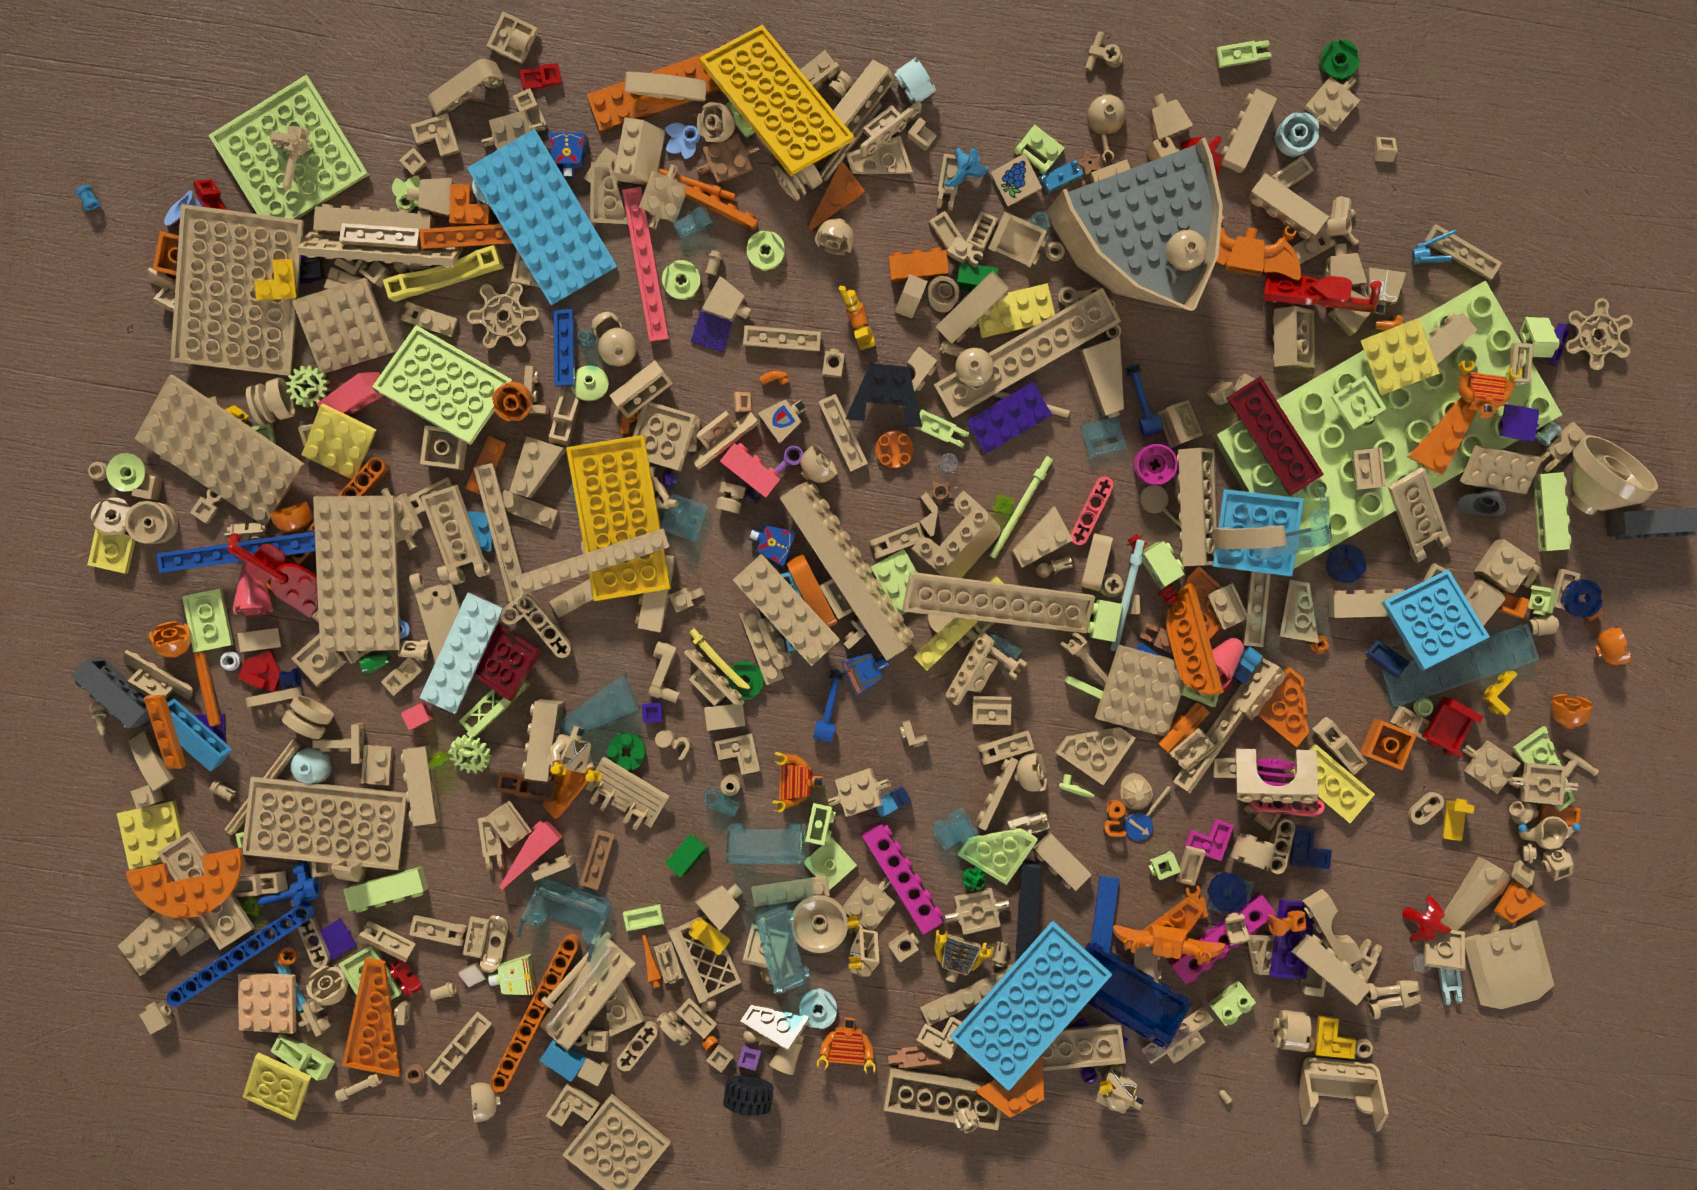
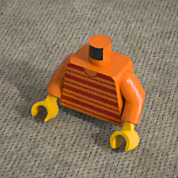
M1461 361L1458 364V369L1462 372V375H1459L1458 393L1470 410L1480 411L1481 418L1487 419L1492 417L1493 413L1500 406H1504L1511 397L1516 384L1514 380L1521 376L1522 369H1518L1517 374L1514 375L1512 373L1514 366L1507 370L1509 379L1506 380L1505 376L1468 372L1474 368V362L1468 361L1466 369L1465 361Z
M775 752V755L780 756L778 761L773 762L780 765L779 800L782 801L774 800L772 804H778V809L773 810L774 812H783L784 809L795 807L804 802L810 796L811 787H822V776H811V767L799 756Z
M844 1018L843 1027H835V1030L830 1032L822 1042L819 1054L820 1059L816 1063V1068L818 1069L819 1063L823 1062L825 1064L824 1070H826L828 1062L864 1065L866 1074L867 1067L871 1066L875 1073L873 1046L868 1036L862 1034V1029L855 1028L854 1018Z

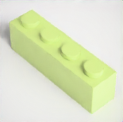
M1564 472L1538 474L1533 478L1539 551L1570 549L1571 536L1568 532L1570 519L1567 515L1568 498L1565 495L1567 481L1564 477Z
M423 866L349 885L343 891L349 911L356 910V913L368 910V906L374 905L377 908L386 905L387 901L393 900V903L405 900L404 897L409 895L412 898L422 896L423 892L428 889Z

